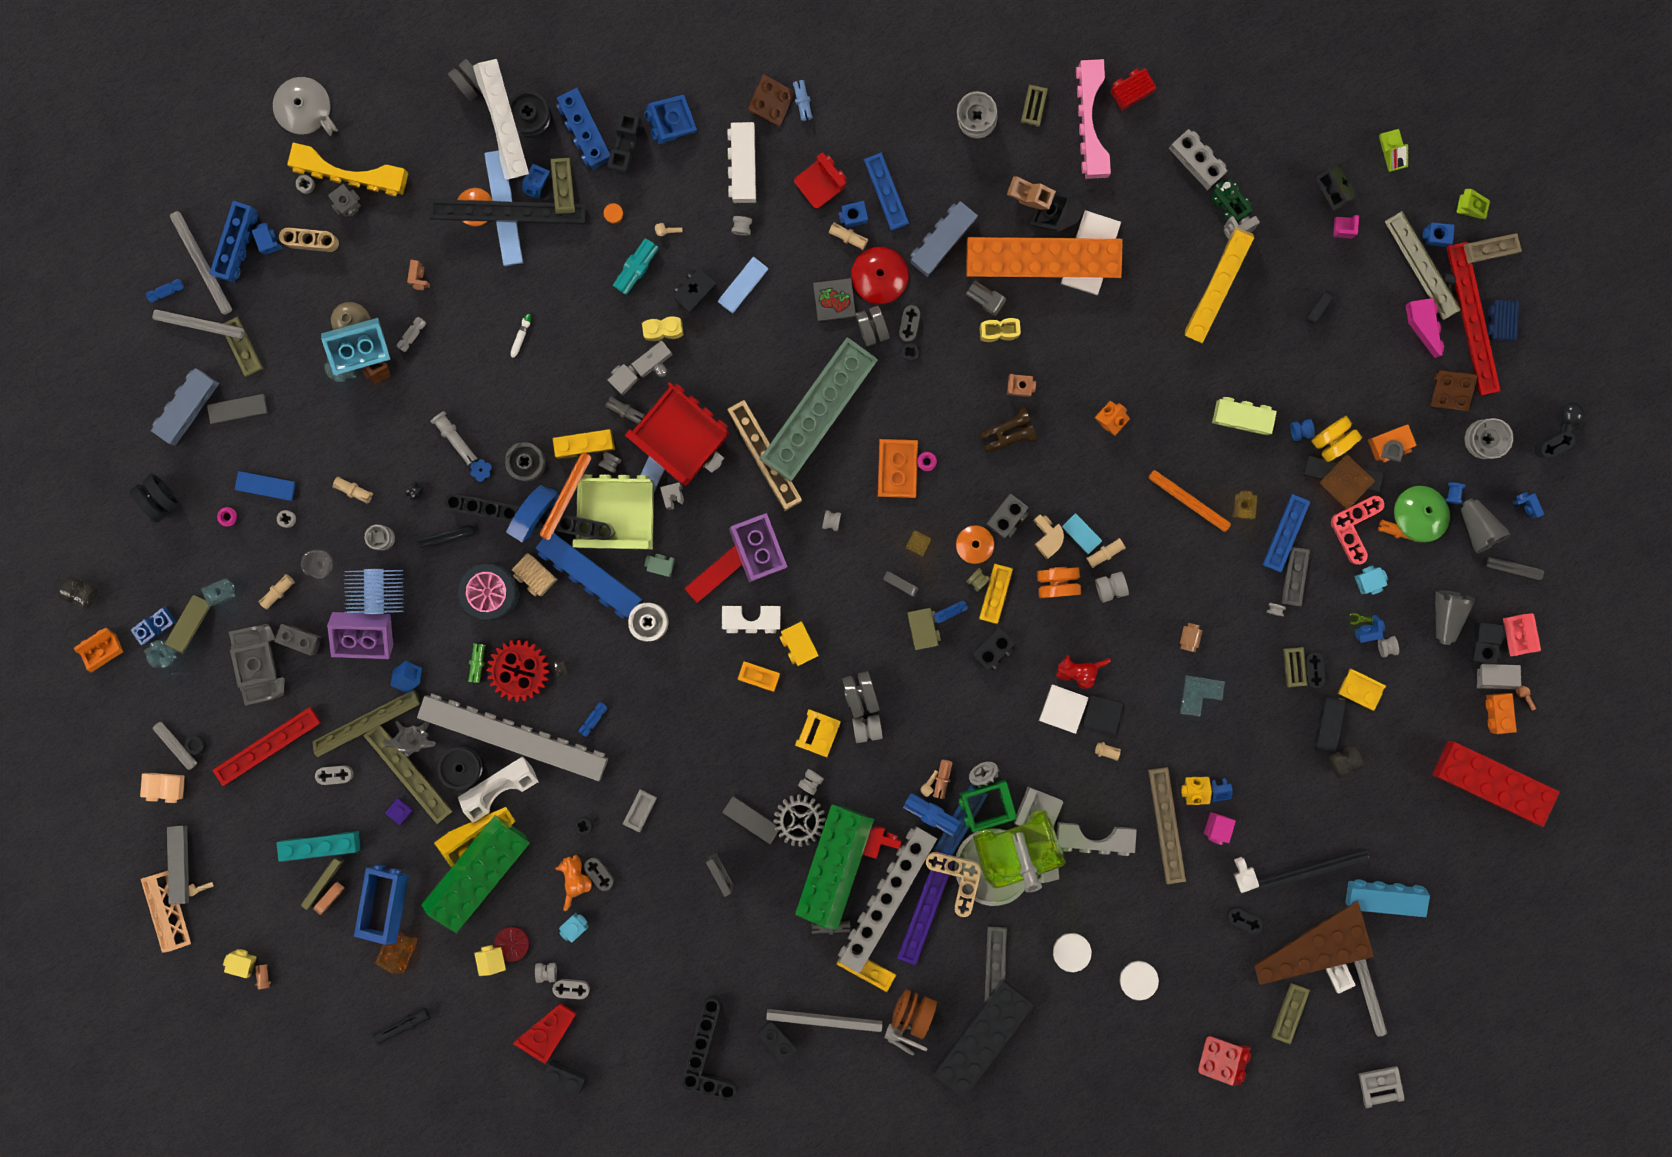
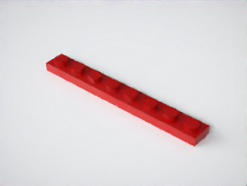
M1464 242L1450 245L1446 248L1452 274L1456 278L1455 288L1474 373L1478 375L1476 380L1479 395L1482 396L1500 392L1501 390L1472 263L1468 264L1463 246L1468 243Z

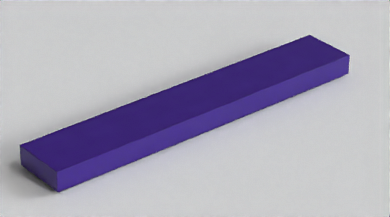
M935 856L932 866H935L936 863L942 864L941 868L945 869V862L947 859L943 858V862H940L937 860V857ZM950 861L948 863V868L950 870L953 867L954 861ZM933 870L929 871L897 959L916 965L949 874Z

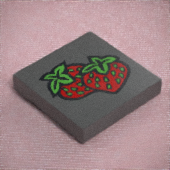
M851 278L813 283L818 322L856 317Z

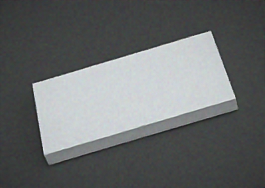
M1084 211L1076 238L1116 239L1121 222ZM1063 277L1061 284L1098 295L1103 278Z

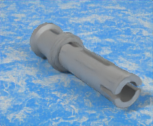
M443 411L435 416L431 423L438 427L442 437H447L469 466L472 461L475 462L478 458L455 431V424L450 423L445 416L446 413Z
M1016 833V835L1012 836L1022 868L1020 875L1025 882L1024 889L1026 892H1034L1042 888V884L1038 881L1036 874L1038 870L1032 864L1024 833Z

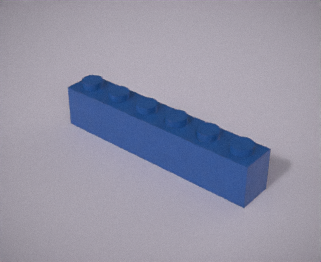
M554 532L549 540L543 538L535 548L539 551L538 555L546 561L548 559L553 561V567L560 572L565 570L569 573L568 578L576 584L581 582L585 586L584 590L592 596L594 593L600 597L599 601L607 607L609 605L616 609L614 612L621 618L625 616L629 618L631 611L643 601L642 598Z

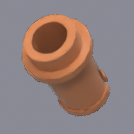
M267 964L255 966L257 979L255 986L258 989L269 988L271 981L268 978Z

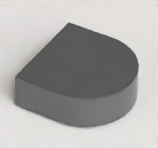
M1396 440L1385 443L1380 457L1401 462L1403 455L1402 444Z

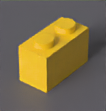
M802 621L781 631L782 636H780V640L784 647L788 645L791 651L788 656L792 664L797 663V666L819 656Z

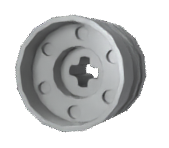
M976 91L968 93L961 99L957 107V119L962 132L976 139L986 137L992 133L996 127L998 117L996 103L991 96L984 92ZM974 115H981V120H974Z
M1496 418L1477 420L1466 430L1464 437L1465 446L1469 453L1477 458H1500L1507 454L1512 447L1513 432L1503 420ZM1483 437H1489L1490 440L1486 442L1483 440Z

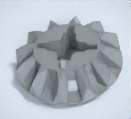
M993 762L980 763L970 772L969 780L973 786H978L979 788L983 785L987 786L988 783L994 782V778L998 777L999 769Z

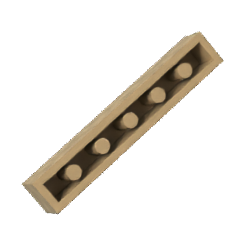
M745 400L727 409L729 416L784 511L799 504L802 499L793 483L759 460L770 444Z

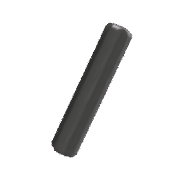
M1489 557L1486 566L1489 568L1537 580H1542L1544 571L1541 569L1494 557Z

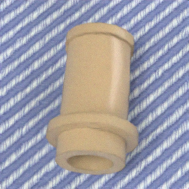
M1105 742L1097 743L1095 754H1098V757L1105 756L1117 761L1121 749L1105 745Z

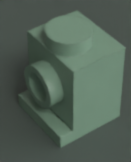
M656 554L655 557L647 555L645 567H647L648 572L671 577L675 558L670 557L668 561L666 560L667 556Z

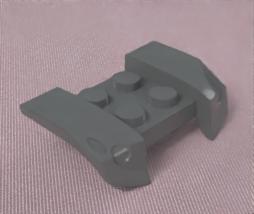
M263 624L229 631L232 645L230 650L237 685L240 691H242L245 706L282 697L284 695L285 678H277L270 642L275 641L276 637L270 626Z

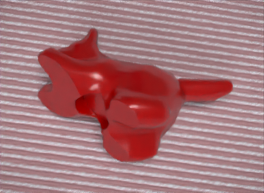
M1067 655L1058 664L1056 677L1067 681L1076 680L1079 687L1088 689L1094 685L1098 668L1107 666L1111 659L1108 658L1094 664H1075Z

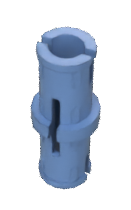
M799 80L800 89L798 82L795 81L793 82L797 98L795 102L799 107L801 121H807L805 113H807L808 120H811L813 116L805 81Z

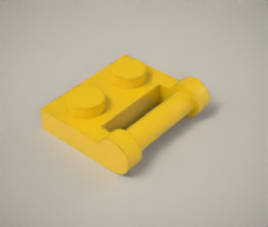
M808 709L807 720L795 745L827 757L841 721ZM817 718L821 721L812 744H808L806 741L814 720Z

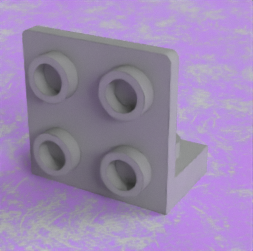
M1027 787L1014 823L1050 836L1063 801Z

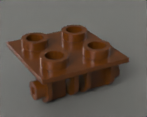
M763 74L747 109L750 110L749 113L753 115L758 114L780 127L795 91Z
M1439 370V373H1435L1434 380L1437 381L1430 406L1469 411L1478 375Z

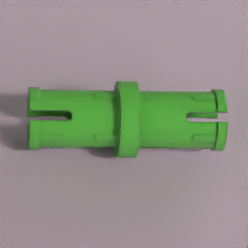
M473 643L472 660H469L471 666L468 682L480 683L482 666L485 664L483 657L486 645Z

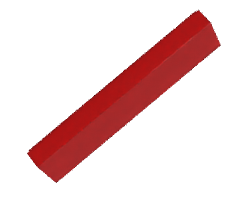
M736 547L731 548L685 588L696 603L700 602L742 566Z

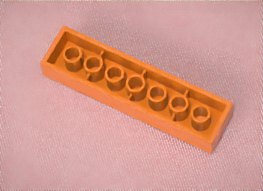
M967 238L966 276L1121 278L1122 239Z

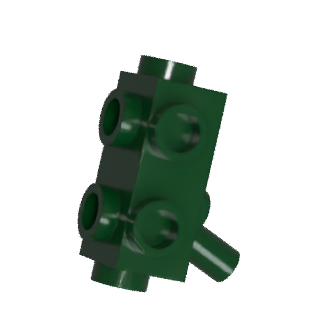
M1229 179L1224 183L1222 180L1213 187L1215 190L1212 193L1214 196L1212 201L1217 207L1221 206L1224 209L1223 215L1227 221L1233 216L1237 222H1240L1249 216L1248 214L1253 210L1251 208L1252 204L1246 197L1241 195L1240 188L1235 182L1232 183ZM1238 208L1239 214H1236L1233 209Z

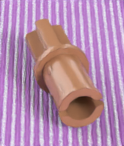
M941 760L938 776L935 777L937 781L933 796L936 798L939 797L940 792V798L945 799L952 762L949 760Z

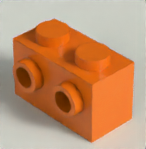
M1499 693L1486 695L1490 733L1517 732L1513 694Z

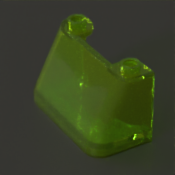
M1046 810L1034 812L1029 818V823L994 834L989 832V830H983L978 835L973 836L984 878L993 888L1006 887L1024 880L1020 875L1022 868L1012 836L1016 835V833H1024L1032 864L1038 870L1037 875L1065 865L1063 852Z

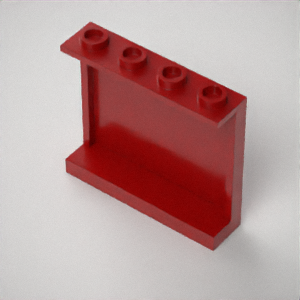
M669 382V389L633 431L629 430L625 436L680 483L687 486L730 433L726 430L728 426L720 419L716 422L712 418L714 414L707 408L702 410L698 407L699 402L694 397H686L683 394L685 390L677 383L673 386Z

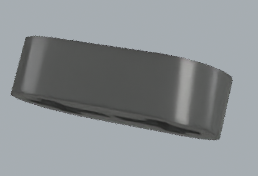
M910 305L904 309L899 330L900 339L904 342H911L916 337L920 319V311L916 306ZM910 310H914V314H917V317H913L912 323L908 322L909 316L906 315V312L909 313ZM907 325L911 326L910 332L913 333L909 338H905V334L902 333V331H906Z
M888 571L883 578L884 581L915 597L919 590L916 586Z
M592 857L585 862L584 869L595 885L602 891L609 890L614 884V878L602 861ZM589 862H592L593 864L598 863V866L596 867L599 871L598 874L594 869H589V867L591 866ZM600 874L603 876L604 879L609 878V886H602L600 884L602 882V879L599 876Z

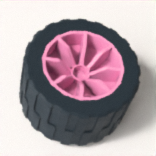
M481 563L480 565L472 566L471 569H468L462 575L457 587V597L459 598L460 606L472 618L481 621H497L505 618L514 610L520 596L519 584L511 571L501 565L492 563Z

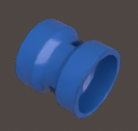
M1311 419L1304 420L1301 424L1299 422L1291 423L1290 428L1294 441H1299L1303 437L1307 439L1315 437L1314 425Z

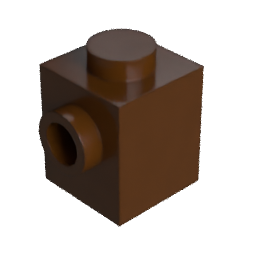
M385 361L365 366L364 370H362L367 381L371 379L374 385L391 376Z

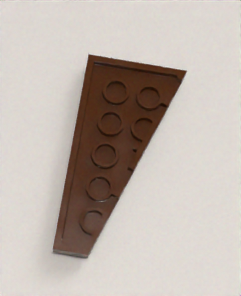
M1358 900L1354 901L1347 908L1340 910L1331 918L1308 930L1293 942H1289L1282 949L1254 964L1259 984L1262 985L1374 957Z

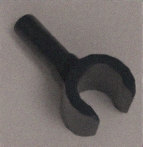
M1443 274L1442 278L1448 284L1447 287L1452 293L1456 278L1452 274Z

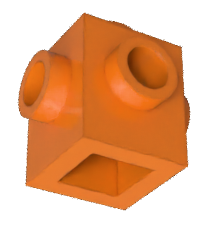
M1111 401L1095 417L1099 424L1114 436L1130 420L1125 413L1127 411L1126 408L1120 403L1116 405Z

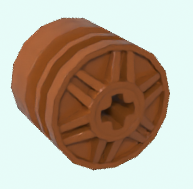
M905 989L895 1006L891 1026L897 1029L900 1022H902L900 1030L904 1032L907 1026L911 1025L910 1034L923 1039L931 1024L937 1001L925 996L920 1003H917L918 993L915 992L910 1000L911 990Z

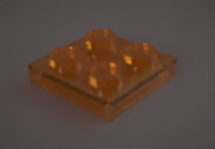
M1345 455L1319 483L1346 509H1349L1375 480L1354 460Z

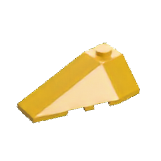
M506 807L488 814L474 823L470 822L454 829L434 842L451 868L494 815L510 825L515 822Z

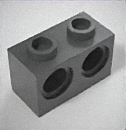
M1010 493L986 525L1002 538H1006V536L1011 537L1017 529L1014 527L1018 521L1023 522L1029 514L1026 512L1029 507ZM1015 504L1019 507L1020 512L1018 515L1010 513L1011 505ZM999 520L1007 521L1008 528L1006 530L999 529Z
M281 624L274 642L308 655H316L323 637L289 624Z

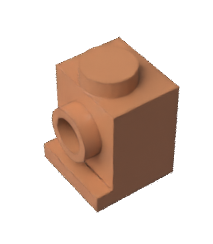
M1009 375L1007 395L1030 397L1031 392L1035 393L1036 381H1033V376ZM1024 382L1026 387L1020 388L1019 383Z

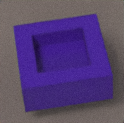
M397 798L385 814L400 826L413 809L400 798Z

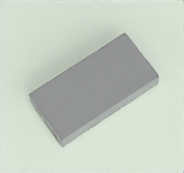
M640 789L623 825L640 833L657 797Z

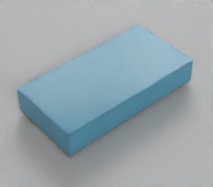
M1076 513L1062 526L1087 554L1102 542Z

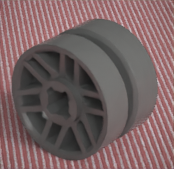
M465 59L459 64L462 73L454 68L448 73V76L471 102L478 96L474 88L478 89L481 93L482 91L478 86L473 66Z
M879 306L869 308L870 317H868L865 310L855 313L866 346L876 344L875 335H877L880 342L890 339Z

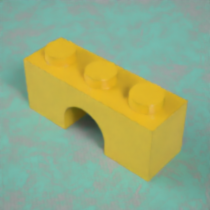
M610 429L553 438L555 457L558 459L574 457L583 452L600 453L615 450L613 433Z

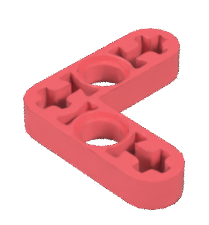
M1379 496L1369 497L1335 514L1331 519L1332 528L1349 561L1355 565L1366 562L1368 555L1353 525L1383 510L1384 501ZM1372 500L1374 502L1378 501L1377 510L1376 508L1366 510L1365 507L1371 505ZM1355 508L1362 510V517L1360 519H1356L1353 516ZM1338 517L1340 519L1350 518V520L1343 522V527L1336 524ZM1348 533L1354 536L1352 544H1347L1344 541V537ZM1357 544L1358 547L1355 548L1356 552L1362 553L1360 561L1358 559H1354V556L1356 555L1354 549L1349 551L1350 547H1354Z

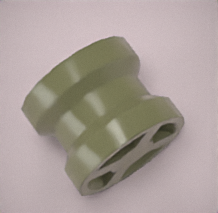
M978 568L966 582L972 584L974 590L978 592L990 578L985 576L982 570Z

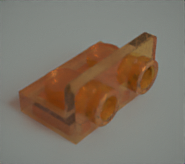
M399 931L397 944H383L375 964L390 973L403 974L408 966L410 956L415 950L418 939L416 937H409Z

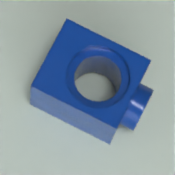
M864 201L841 206L842 212H839L841 224L845 223V228L868 223ZM850 211H856L858 217L850 219L847 214Z
M1430 223L1424 228L1423 239H1425V245L1448 247L1453 244L1454 225ZM1435 230L1440 232L1441 239H1437L1434 236Z

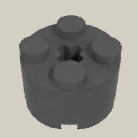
M527 442L513 445L507 451L505 457L508 473L522 482H532L539 479L547 465L543 451ZM524 458L528 460V466H522L524 464V462L522 461Z

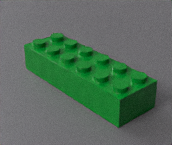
M831 805L795 915L824 928L838 929L874 821L873 818L846 807Z
M494 815L422 903L426 914L457 933L530 844L524 833Z

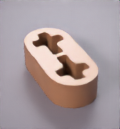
M337 881L313 909L319 915H322L345 887Z

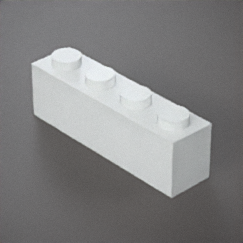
M754 122L731 123V129L727 130L728 140H731V148H728V159H732V167H728V178H732V186H729V197H732L733 203H756Z

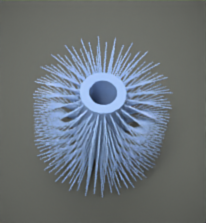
M364 569V571H344L364 572V575H344L364 576V579H344L364 580V583H345L364 584V587H346L364 588V591H345L354 593L364 592V595H346L351 597L364 596V599H348L349 601H364V603H346L347 605H364V607L346 608L364 609V611H348L347 613L384 614V612H402L401 610L384 611V608H401L399 606L387 607L384 604H402L401 602L384 603V600H401L399 598H384V596L401 595H384V592H400L399 590H384V588L401 587L384 586V584L402 583L384 582V580L401 579L384 578V576L402 575L384 574V572L403 570Z

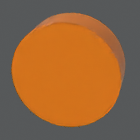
M609 204L604 209V217L609 223H618L623 218V210L618 204Z

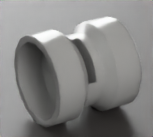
M808 769L805 773V778L799 782L798 786L814 795L817 791L816 787L822 783L824 778Z
M536 963V983H542L547 980L549 982H556V963H549L548 965Z

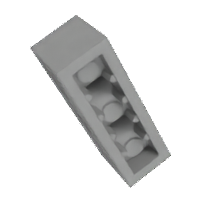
M1188 129L1169 148L1207 190L1227 172L1224 162L1220 159L1217 160L1213 156L1211 148L1207 145L1204 146L1200 142L1199 135L1194 131L1191 132ZM1182 141H1189L1191 148H1185L1182 145ZM1195 155H1202L1204 162H1198L1195 159ZM1208 169H1215L1217 176H1211L1208 173Z

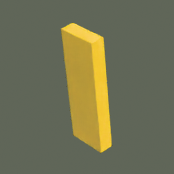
M994 564L979 619L998 624L1012 575V568Z
M869 959L866 961L860 974L840 963L839 960L836 963L838 966L885 992H888L896 977V974Z

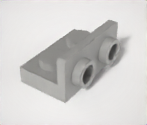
M1232 216L1224 225V233L1230 239L1235 226L1251 233L1260 222L1256 216L1251 219L1248 216L1241 220L1238 225Z

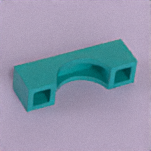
M359 831L276 842L279 862L354 853L361 850Z

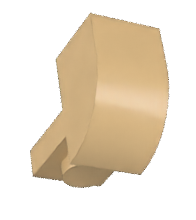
M1038 515L1033 521L1043 531L1045 536L1034 545L1046 559H1049L1061 547L1064 534L1059 524L1052 528V522L1047 516L1042 517Z

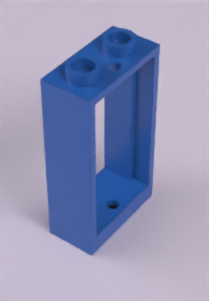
M375 864L374 867L366 868L354 937L384 945L397 944L409 875L401 873L402 870L390 868V870H387L386 866ZM378 876L393 879L384 932L369 928Z

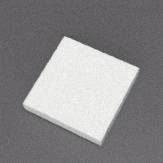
M1051 685L1039 721L1076 734L1088 697Z

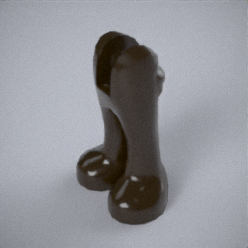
M1025 407L1021 408L1013 419L990 427L979 434L980 440L993 435L995 437V442L984 446L986 452L998 450L1023 439H1027L1030 442L1038 441L1032 424L1009 435H1003L1011 429L1031 423Z

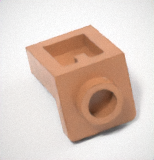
M411 260L407 283L416 290H424V287L430 288V284L427 281H420L424 274L422 264L419 261Z

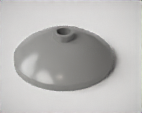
M292 78L284 82L274 95L273 112L275 118L284 129L291 133L300 135L313 133L322 127L320 121H325L326 117L330 114L331 104L327 91L321 84L311 78ZM297 100H301L300 105L295 104Z

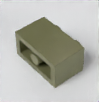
M927 608L908 612L915 650L938 646V641H941L939 630H935L934 627L936 622L934 618L935 611Z

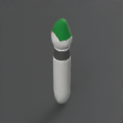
M527 314L522 320V325L511 349L512 358L520 350L531 323V314Z

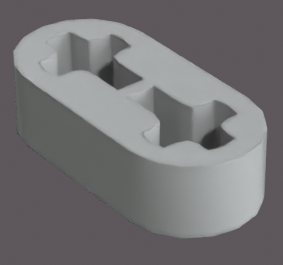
M346 765L323 767L315 773V779L321 785L346 783L353 778V770ZM344 769L345 772H348V776L344 780L343 776L336 777V773H340ZM324 771L326 774H332V777L326 778V781L320 777V774H323Z
M559 979L555 982L552 989L554 995L559 998L584 999L589 994L590 986L583 980ZM562 983L565 988H570V990H564L563 993H560L557 987ZM583 985V989H586V991L580 995L579 991L573 990V988Z

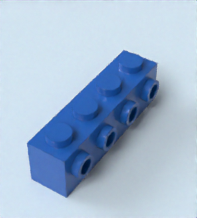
M578 88L557 97L559 104L556 106L560 114H565L567 121L564 123L569 133L573 131L576 136L573 141L577 149L582 148L584 155L581 157L586 167L590 165L592 170L608 163L610 153Z
M232 201L210 270L212 276L235 283V280L239 278L241 271L239 267L241 261H244L246 257L245 248L252 238L251 229L258 219L257 210L253 207Z

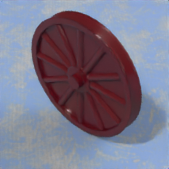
M507 927L497 934L494 948L501 947L504 961L515 962L526 955L529 948V940L523 930L517 927Z

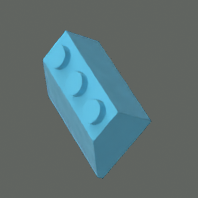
M378 318L321 333V339L333 375L390 360Z

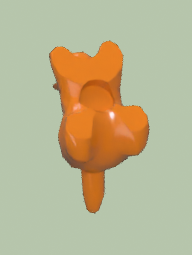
M574 855L573 859L571 857L564 858L560 865L555 868L562 871L565 876L566 899L564 911H567L571 906L573 897L589 892L592 886L590 877L581 874L582 863L578 855Z

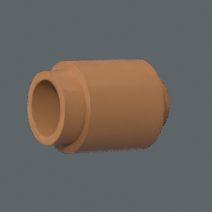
M1188 623V627H1183L1180 649L1196 652V648H1199L1203 631L1199 629V625Z

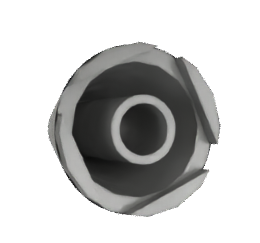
M1471 498L1462 504L1464 507L1461 508V512L1476 553H1481L1510 536L1509 530L1478 499L1473 500Z
M1436 591V638L1440 640L1439 643L1451 645V642H1456L1474 605L1475 598L1466 595V598H1463L1460 593L1452 591Z

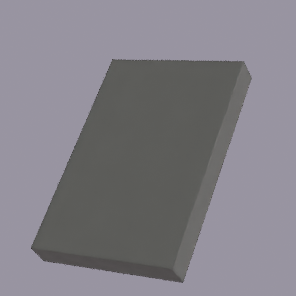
M717 853L709 856L706 864L724 897L731 894L734 885Z

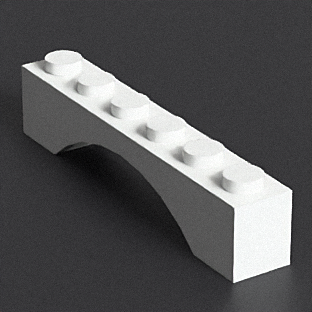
M497 59L478 63L473 68L478 86L482 91L491 114L505 180L529 174Z

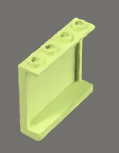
M583 474L577 488V517L611 524L614 527V536L609 540H599L576 535V539H573V547L652 549L654 480L649 479V476L637 475V479H630L629 475H618V479H613L611 475H599V478H592V475ZM585 522L582 524V531L587 533L590 530V526ZM603 526L600 529V533L605 537L608 535L609 530L606 526Z

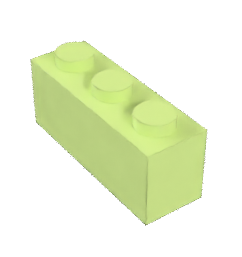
M1223 397V399H1219L1216 403L1212 423L1270 435L1273 431L1277 411L1271 410L1272 407L1260 405V407H1255L1251 402L1242 401L1241 403H1236L1233 398Z

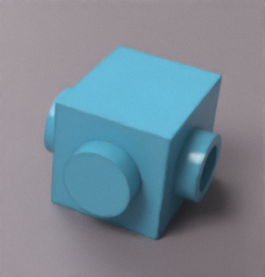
M1369 566L1362 569L1363 573L1354 576L1361 594L1371 592L1373 595L1383 591L1382 587L1387 586V575L1380 567L1374 568V566Z
M573 914L559 928L561 931L560 935L566 941L570 940L572 943L589 927L586 919L580 914Z

